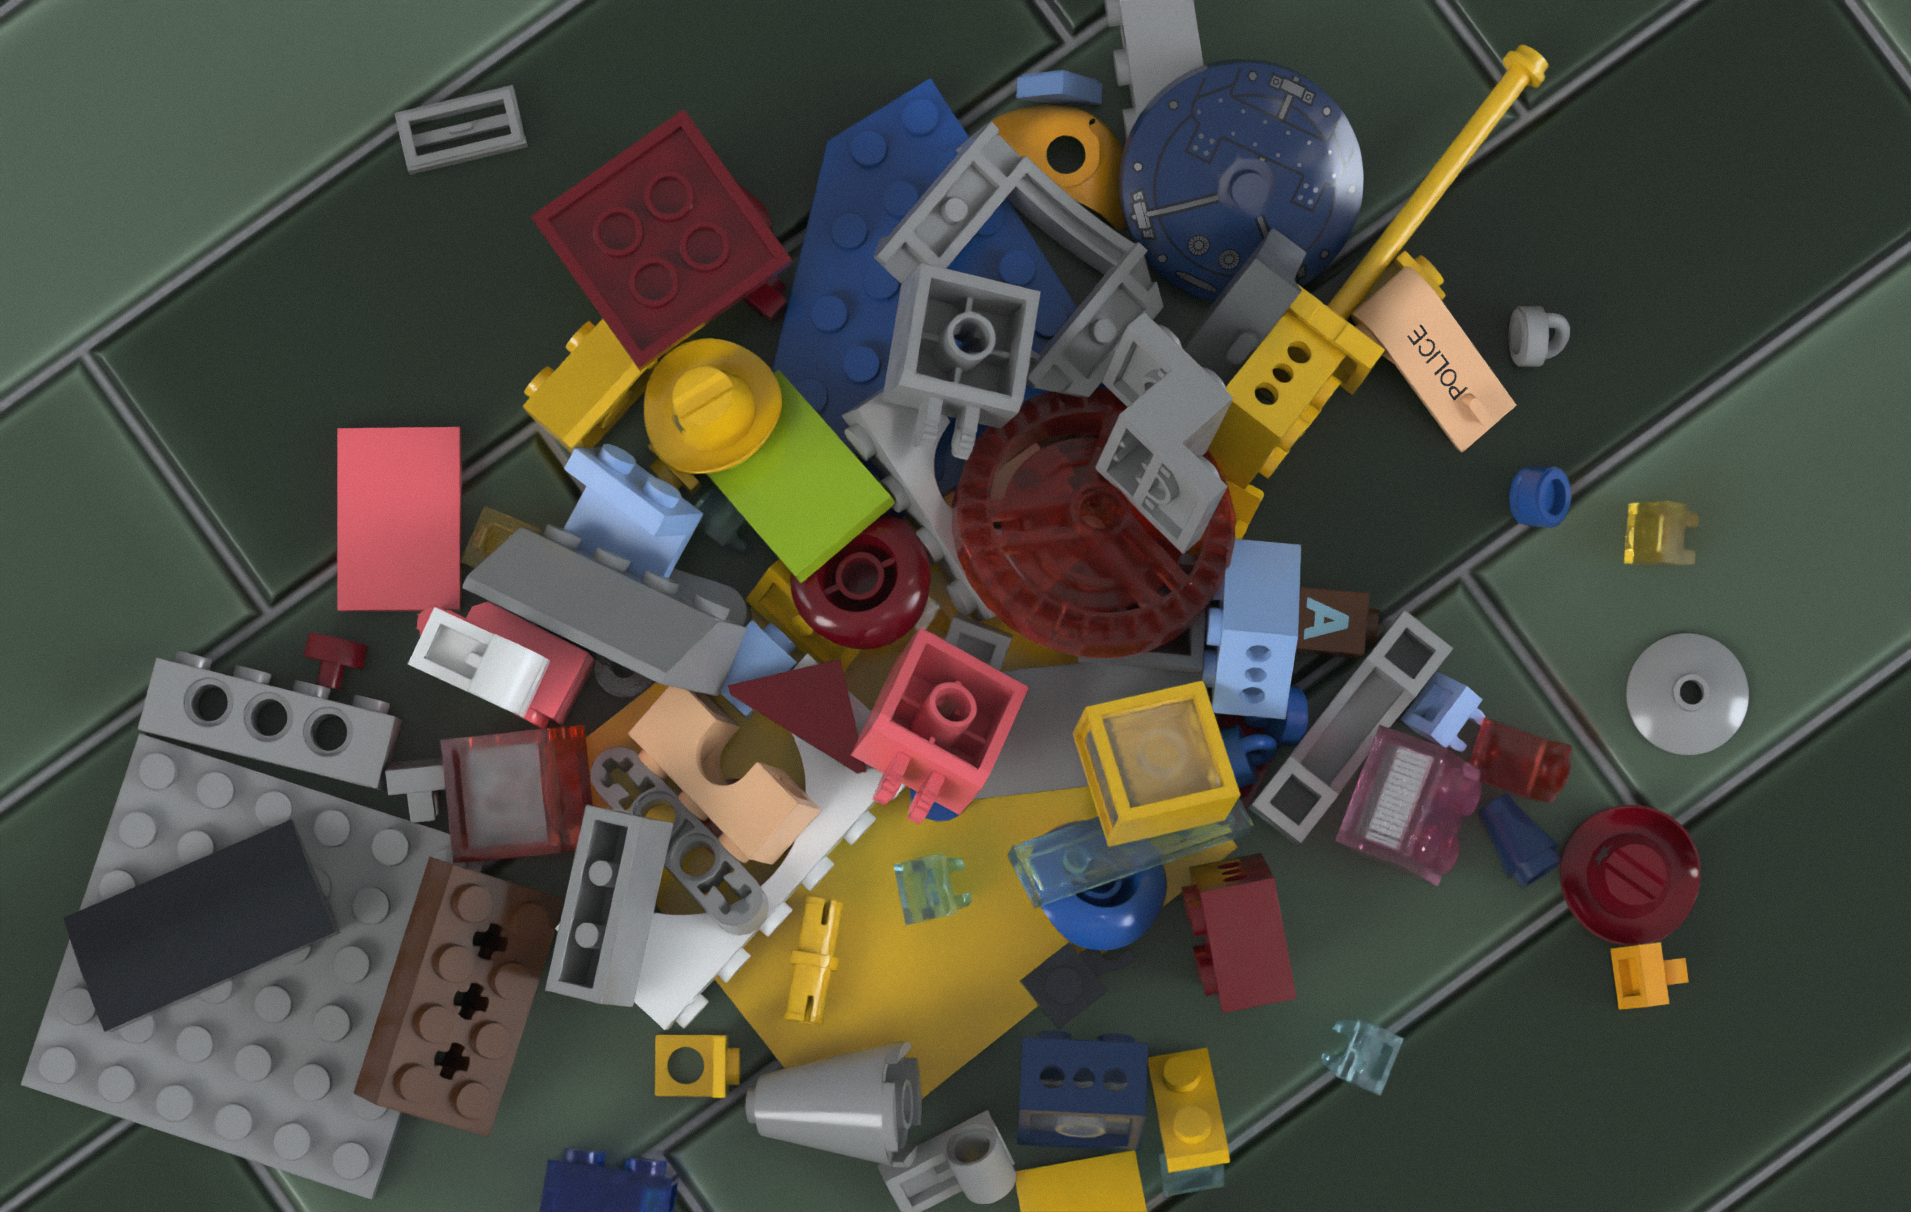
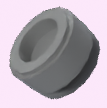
M1518 306L1511 315L1508 333L1509 350L1513 362L1519 367H1540L1545 359H1550L1560 353L1569 340L1570 325L1566 318L1560 314L1546 313L1541 306ZM1549 328H1554V337L1549 341Z

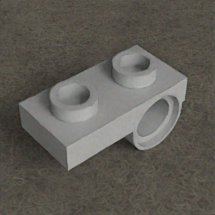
M988 1110L919 1144L916 1157L910 1167H892L884 1164L877 1166L901 1212H922L961 1191L974 1203H994L1005 1197L1012 1190L1016 1181V1172L1013 1167L1015 1162Z

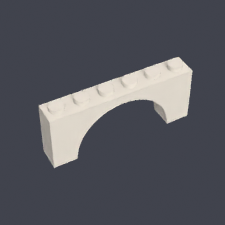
M807 653L793 670L819 663ZM848 691L859 737L871 711ZM793 735L804 767L805 794L822 811L794 841L791 850L775 873L760 886L768 899L769 911L766 920L754 932L739 936L729 934L723 930L707 912L692 915H668L654 912L634 1002L664 1030H669L675 1022L685 1029L709 1003L701 995L702 992L717 976L727 983L751 957L743 948L760 930L769 937L790 915L793 909L785 902L802 884L811 891L832 869L835 864L827 856L844 838L852 846L874 823L877 818L869 810L876 803L872 798L883 775L882 772L865 763L867 772L856 774L825 753ZM901 783L893 800L907 787L906 785ZM748 896L729 905L731 908L729 912L736 910L741 915L747 913L750 909L746 900Z

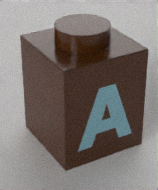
M1300 587L1296 653L1360 659L1364 655L1365 645L1375 646L1377 640L1379 609L1368 608L1370 593Z

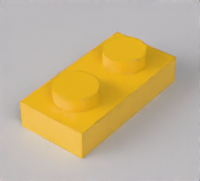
M778 559L769 567L745 601L769 623L772 622L805 656L808 653L819 664L840 659L845 674L864 650L837 645L819 635L804 621L792 598L790 589L791 571Z
M1208 1048L1148 1057V1072L1168 1173L1230 1163L1229 1148Z

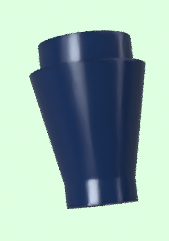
M1509 793L1494 799L1478 812L1487 828L1507 879L1514 877L1521 888L1538 881L1562 862V859L1555 851L1559 844L1513 801Z

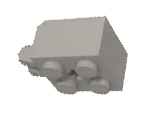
M921 263L901 283L882 401L919 409L914 447L931 451L938 438L940 416L956 418L951 442L952 455L956 458L968 460L976 439L978 423L1001 429L1019 413L1025 394L1041 291ZM954 339L962 342L960 349Z

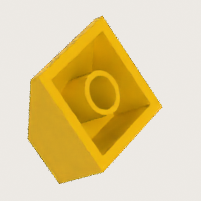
M603 319L596 326L591 321L586 322L572 336L565 347L571 354L555 371L549 366L541 370L524 391L529 397L522 406L524 410L571 454L575 448H592L599 444L643 396L650 375L658 364V361L655 360L639 371Z

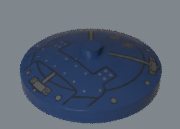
M1230 59L1203 65L1183 74L1164 87L1147 104L1134 123L1124 146L1119 170V198L1124 221L1134 243H1140L1148 250L1144 255L1145 259L1163 278L1188 294L1213 302L1272 227L1307 253L1294 278L1295 282L1302 287L1313 280L1336 258L1351 235L1358 218L1364 188L1363 162L1359 144L1351 124L1337 103L1318 85L1295 70L1280 64L1256 59Z

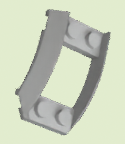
M989 122L956 149L958 152L956 157L888 236L879 239L873 257L900 283L921 263L947 268L999 205L1007 198L1017 210L1048 236L1104 275L1040 354L1031 350L1026 382L1032 388L1082 398L1090 397L1103 381L1126 327L1143 312L1153 320L1164 307L1157 282H1151L1144 255L1148 250L1140 243L1134 244L1086 210L1052 181L1027 156L1021 157L998 134L1000 130L992 122Z

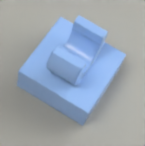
M1438 671L1434 673L1400 719L1415 733L1444 748L1449 746L1460 752H1463L1467 745L1457 737V733L1469 719L1480 726H1483L1486 722L1485 715L1477 708L1483 699L1468 686Z

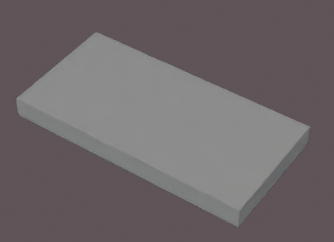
M1092 662L1002 672L1028 686L1029 689L991 774L973 800L1089 787L1072 734L1085 707L1201 681V673Z

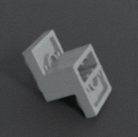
M1143 312L1126 327L1102 381L1127 408L1119 415L1095 469L1184 554L1201 539L1228 487L1221 480L1215 466L1204 458L1203 455L1207 452L1233 397L1227 392L1223 381L1215 372L1208 368H1202L1182 349L1179 339L1169 328L1157 325Z

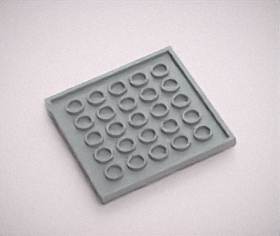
M139 733L80 910L292 819L341 933L113 1032H104L80 971L71 941L69 940L21 1085L371 1200L374 1199L403 1113L375 1105L353 1094L426 865L430 856L483 873L491 847L424 825L411 823V821Z

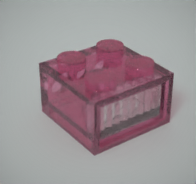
M1379 725L1335 842L1373 864L1438 887L1442 875L1448 874L1457 860L1460 844L1456 838L1464 817L1470 816L1479 802L1482 787L1481 782L1478 780L1481 771L1445 747Z

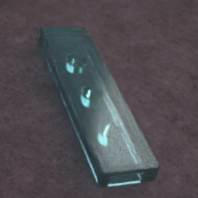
M1238 798L1224 821L1108 847L1099 817H1095L1012 845L1007 857L1033 907L1037 908L1248 835L1254 824L1240 798Z

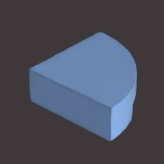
M1065 70L1022 74V77L1017 78L1016 98L1058 105H1101L1103 84L1099 83L1096 79Z

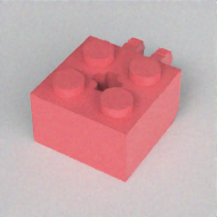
M489 601L472 606L466 618L449 609L444 610L443 606L437 607L436 604L432 607L427 605L426 609L417 614L416 629L420 631V636L434 607L549 659V666L525 717L516 715L545 730L549 720L564 726L597 663L588 652Z
M920 627L895 660L851 753V756L883 773L872 799L885 806L895 797L902 783L917 792L909 805V813L907 814V819L919 825L923 822L934 801L960 815L982 789L991 774L1029 687Z

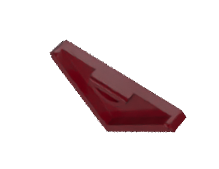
M840 659L728 685L732 697L856 774L867 772L865 763L851 756L859 737Z

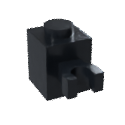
M1068 942L1019 982L1056 1029L1060 1030L1108 991L1098 979L1099 976L1108 971H1117L1125 968L1136 957L1130 949L1126 950L1115 960L1105 958L1101 951L1085 949L1081 954H1078L1070 942Z

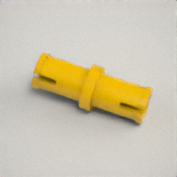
M805 897L804 903L806 905L798 950L791 951L789 964L795 965L784 1019L793 1022L803 1021V1024L823 1026V1013L831 972H837L839 959L834 957V951L844 903L834 900L825 902L824 898Z

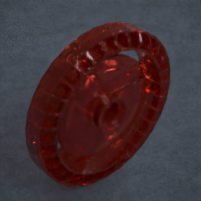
M1096 388L1090 397H1077L1057 392L1039 394L1023 401L1019 413L1001 429L989 426L975 442L973 450L959 475L952 502V533L958 559L970 585L986 607L1008 627L1032 642L1060 653L1087 658H1121L1150 651L1175 639L1193 625L1211 604L1225 577V569L1230 566L1235 544V512L1229 487H1227L1201 539L1195 543L1192 569L1187 576L1177 565L1182 552L1127 500L1119 488L1112 485L1095 469L1119 415L1127 408L1113 392ZM1065 434H1092L1098 436V438L1062 440L1035 452L1016 470L1008 484L1003 499L991 501V489L995 476L1009 459L1024 448L1046 438ZM1207 450L1203 457L1215 466L1221 480L1227 485L1216 460ZM1082 516L1096 517L1102 521L1106 528H1094L1088 525ZM1000 521L1001 535H995L993 522ZM1005 555L1010 556V559L1014 563L1017 570L1021 573V575L1016 571V569L1013 567V565L1010 563V561ZM1165 583L1172 592L1161 598L1156 591ZM1135 604L1141 607L1124 612H1094L1123 609Z

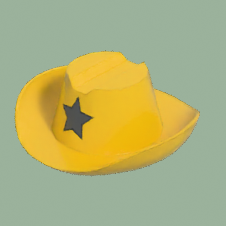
M714 338L692 340L666 354L651 373L644 398V421L652 447L658 456L669 466L690 474L715 473L728 470L749 459L767 441L779 420L782 410L781 389L770 367L750 350L738 344Z

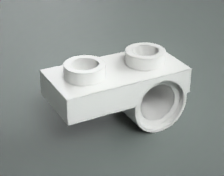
M434 607L408 665L524 718L549 666L550 660L517 643L492 634Z

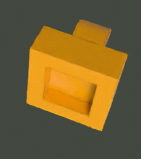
M1661 942L1610 949L1619 1010L1670 1004L1667 985L1689 982L1686 959L1663 960Z

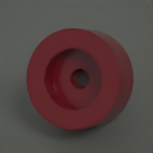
M308 633L303 657L321 662L316 685L340 690L345 667L363 670L369 646L337 637Z

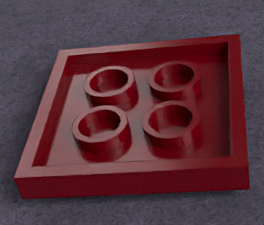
M684 109L531 216L533 222L639 371L793 264L792 259Z

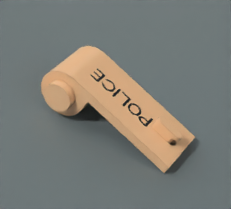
M1405 266L1351 313L1350 316L1356 325L1355 327L1385 349L1382 355L1396 365L1455 448L1461 453L1516 406L1513 399L1436 292L1411 267Z

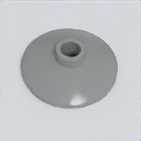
M1681 633L1656 641L1640 654L1634 662L1627 679L1626 703L1633 724L1648 742L1672 754L1698 755L1723 745L1741 726L1748 707L1749 689L1741 664L1728 648L1704 635ZM1691 681L1700 687L1701 698L1696 704H1688L1682 700L1680 688L1684 682Z

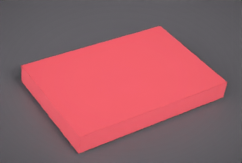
M460 427L337 428V611L417 612L426 609L427 605L432 607L434 604L437 607L443 606L444 610L462 611V429Z

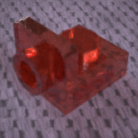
M1484 718L1465 776L1528 799L1552 803L1557 793L1564 788L1571 771L1569 755L1572 746L1568 743L1548 739L1494 719Z

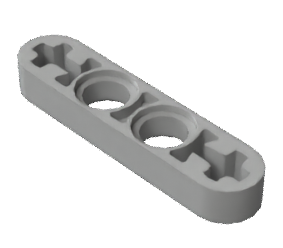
M618 746L600 753L592 764L590 776L592 785L605 804L612 810L644 817L655 806L667 805L675 809L676 817L672 827L664 867L708 915L729 934L740 936L750 934L759 929L767 918L769 905L768 899L756 879L723 847L712 832L680 802L678 796L667 784L643 764L636 752L630 748ZM618 767L623 772L629 771L628 774L631 780L642 792L635 801H633L618 783L613 784L612 778L609 775L612 770ZM698 847H706L714 851L715 861L707 873L700 876H691L683 871L684 857L689 851ZM724 879L739 897L744 898L748 896L746 900L750 909L747 913L741 915L736 910L729 912L731 908L728 902L716 888Z

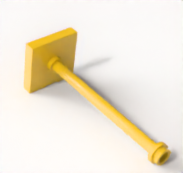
M1519 45L1515 51H1509L1502 61L1507 72L1330 303L1324 305L1320 300L1298 285L1302 291L1286 311H1289L1346 354L1333 375L1341 381L1339 386L1351 395L1355 393L1368 376L1385 349L1347 321L1524 88L1527 85L1537 88L1545 80L1544 72L1548 68V63L1541 54L1531 47Z

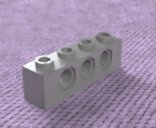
M176 651L173 662L156 658L138 730L381 791L385 790L387 782L385 771L392 762L402 724L401 719L387 715L390 703L354 695L352 706L328 700L331 689L298 680L294 681L292 691L269 686L271 678L269 673L235 665L233 676L209 671L211 659L181 651ZM211 688H221L227 696V709L219 719L206 721L199 712L198 704L200 697ZM280 702L287 711V723L278 734L265 736L258 727L259 712L269 703ZM340 717L347 727L346 740L339 748L326 751L317 741L318 727L327 718Z

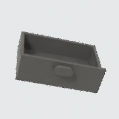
M1272 227L1181 343L1182 349L1202 368H1208L1215 372L1226 387L1301 293L1302 290L1294 278L1307 253Z

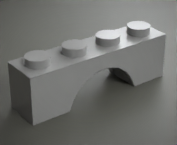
M883 387L841 415L849 427L845 430L846 438L852 449L862 460L870 459L882 478L879 483L895 501L892 509L898 513L901 511L905 513L916 530V535L926 548L930 564L937 563L947 578L949 584L946 585L945 589L955 608L964 616L970 615L975 621L993 618L1051 577L1018 526L1000 529L983 528L965 521L954 513L940 494L934 472L936 448L950 420L945 415L940 416L938 438L931 451L917 449V447H914L919 409L882 401Z
M1404 610L1394 620L1248 808L1294 845L1301 844L1341 793L1344 786L1368 754L1421 691L1453 650V647Z

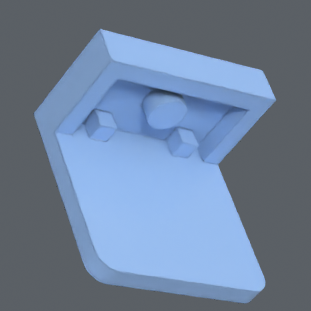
M603 444L602 447L575 448L564 470L586 485V488L564 529L582 538L578 548L594 554L596 547H601L629 559L631 562L627 571L643 578L646 570L669 578L704 513L683 499L675 487L655 478L636 464L634 457L625 450L611 444Z

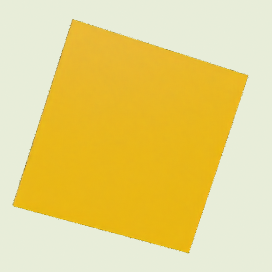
M955 491L943 497L947 505L959 517L973 525L982 527ZM906 520L905 522L908 523L914 529L910 521ZM937 563L930 564L931 582L929 596L925 609L915 626L902 638L889 645L864 650L851 668L844 674L848 691L870 711L873 709L895 660L920 627L945 640L954 615L956 613L962 615L947 595L945 587L949 582ZM1034 590L993 618L978 621L1013 634L1001 672L1081 663V661H1078V646L1070 640L1065 629ZM751 607L752 620L763 630L769 622ZM798 648L790 655L797 664L805 657ZM658 682L653 684L548 767L583 813L585 812L586 805L610 809L591 783L590 771L594 760L605 750L618 746L630 748L639 754L643 749L633 740L628 732L669 686ZM721 694L719 696L710 695L741 727L727 742L721 754V772L729 785L736 783L748 773L756 762L781 768L805 792L804 767L792 733L757 711L747 720ZM618 767L612 770L609 775L612 778L613 784L618 783L633 801H635L642 792L631 780L628 774L629 771L623 772ZM669 776L666 779H662L677 796L683 791ZM906 787L894 800H890L885 806L876 802L869 812L877 819L852 846L843 838L827 856L835 865L811 891L801 884L785 902L793 909L790 915L769 937L759 930L743 948L751 955L747 962L727 983L719 976L715 978L716 982L784 1068L892 1042H910L912 1048L904 1057L917 1058L923 1099L1038 1007L1037 1003L1019 981L1070 941L1053 926L1034 895L1029 878V857L1036 841L1055 827L1079 820L1100 821L1089 787L972 800L960 816L950 821L935 822L925 818L919 825L907 819L908 808L911 803L909 787ZM659 805L650 809L645 817L674 824L676 815L675 809L672 807ZM710 818L706 821L699 819L717 839L721 836L723 832ZM1207 824L1144 839L1156 850L1166 872L1167 891L1163 907L1182 892L1181 887L1192 884L1189 867L1221 861L1238 848L1226 831L1213 824ZM794 842L773 865L750 859L747 863L738 861L756 879L758 884L762 886L783 863ZM698 847L689 851L684 857L683 871L691 876H700L707 873L715 861L714 851L706 847ZM664 867L656 905L661 912L668 915L706 913ZM725 879L716 887L729 905L743 899L729 887ZM805 897L824 898L825 902L834 900L844 903L834 951V957L839 959L837 972H831L823 1013V1026L803 1024V1021L793 1022L784 1019L795 965L789 964L791 951L798 950L806 905L804 903ZM1070 942L1078 954H1081L1086 949ZM1100 950V951H1101V954L1103 955V954H1105L1108 950Z

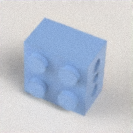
M1227 538L1224 563L1212 562L1209 599L1218 600V605L1206 604L1204 641H1206L1207 645H1213L1214 650H1204L1201 681H1204L1205 687H1212L1211 706L1214 713L1285 719L1298 640L1301 545Z

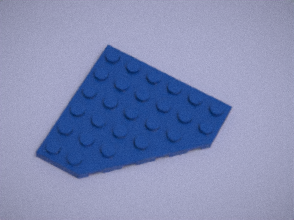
M931 78L827 141L772 369L773 373L778 370L781 371L878 482L882 478L870 459L862 460L850 446L845 435V430L849 427L841 416L885 386L901 283L873 256L879 239L888 236L956 157L958 154L956 149L969 139ZM1005 198L946 268L1041 291L1032 350L1037 354H1040L1077 309L1074 301L1007 198ZM954 339L960 349L962 342ZM1102 382L1090 397L1087 398L1032 388L1026 384L1024 399L1019 413L1001 429L978 423L976 439L968 460L956 458L952 455L951 442L956 418L947 416L950 423L938 442L934 459L935 479L942 497H945L1113 392ZM892 507L885 512L904 521L908 520L903 511L898 513Z

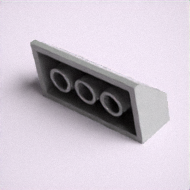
M547 524L544 533L520 527L466 576L462 586L463 589L662 685L719 696L747 630V627L727 618L731 608L725 604L700 594L695 595L693 602L677 595L680 587L678 582L646 570L643 578L627 571L631 562L629 559L601 547H596L594 554L578 548L582 539L580 536L552 524Z

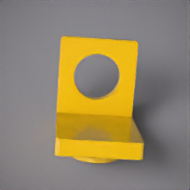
M656 1035L655 1095L729 1097V1085H740V1048H729L730 1035ZM682 1047L695 1049L701 1054L704 1061V1071L701 1077L690 1084H682L675 1081L668 1070L670 1056L674 1051Z

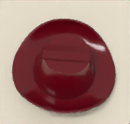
M888 513L881 515L804 582L800 583L792 573L790 574L792 598L804 621L825 639L846 648L860 650L884 647L907 634L918 622L925 609L931 582L928 554L924 544L916 535V531L904 520Z
M1623 805L1600 811L1585 820L1573 832L1562 853V862L1559 868L1560 884L1568 907L1576 919L1588 931L1607 942L1622 946L1657 942L1674 932L1688 917L1695 904L1701 877L1697 848L1691 836L1680 823L1657 809L1640 805Z

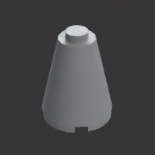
M892 1042L763 1073L759 1076L756 1086H750L747 1090V1120L750 1124H756L759 1134L764 1137L892 1167H910L916 1157L918 1144H907L908 1130L910 1126H921L922 1115L921 1080L917 1058L904 1057L912 1048L910 1042Z

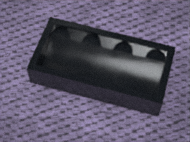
M292 819L63 918L80 971L104 1032L116 1031L341 933Z

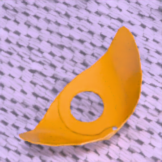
M1044 104L1020 108L1002 114L991 121L1000 130L998 134L1021 157L1027 156L1075 201L1101 214L1116 230L1124 229L1126 224L1119 198V170L1123 148L1111 128L1091 112L1072 105ZM1095 119V123L1089 125V121ZM1061 136H1072L1078 139L1083 144L1086 152L1082 167L1070 174H1062L1053 170L1046 157L1050 143Z

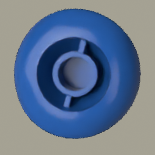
M1079 820L1057 826L1042 835L1036 841L1030 853L1029 878L1040 907L1057 931L1067 940L1080 947L1100 951L1114 950L1127 946L1139 939L1151 927L1163 907L1167 891V878L1163 863L1156 850L1144 839L1108 847L1101 823L1098 820Z

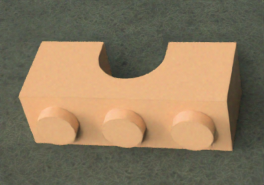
M669 686L628 732L633 740L643 749L638 754L639 759L654 774L662 779H666L669 776L683 790L678 796L680 802L699 819L706 821L710 818L723 832L718 838L720 843L735 858L744 863H747L750 859L773 865L822 810L781 768L756 762L742 779L729 785L721 772V754L727 742L741 727L709 694Z

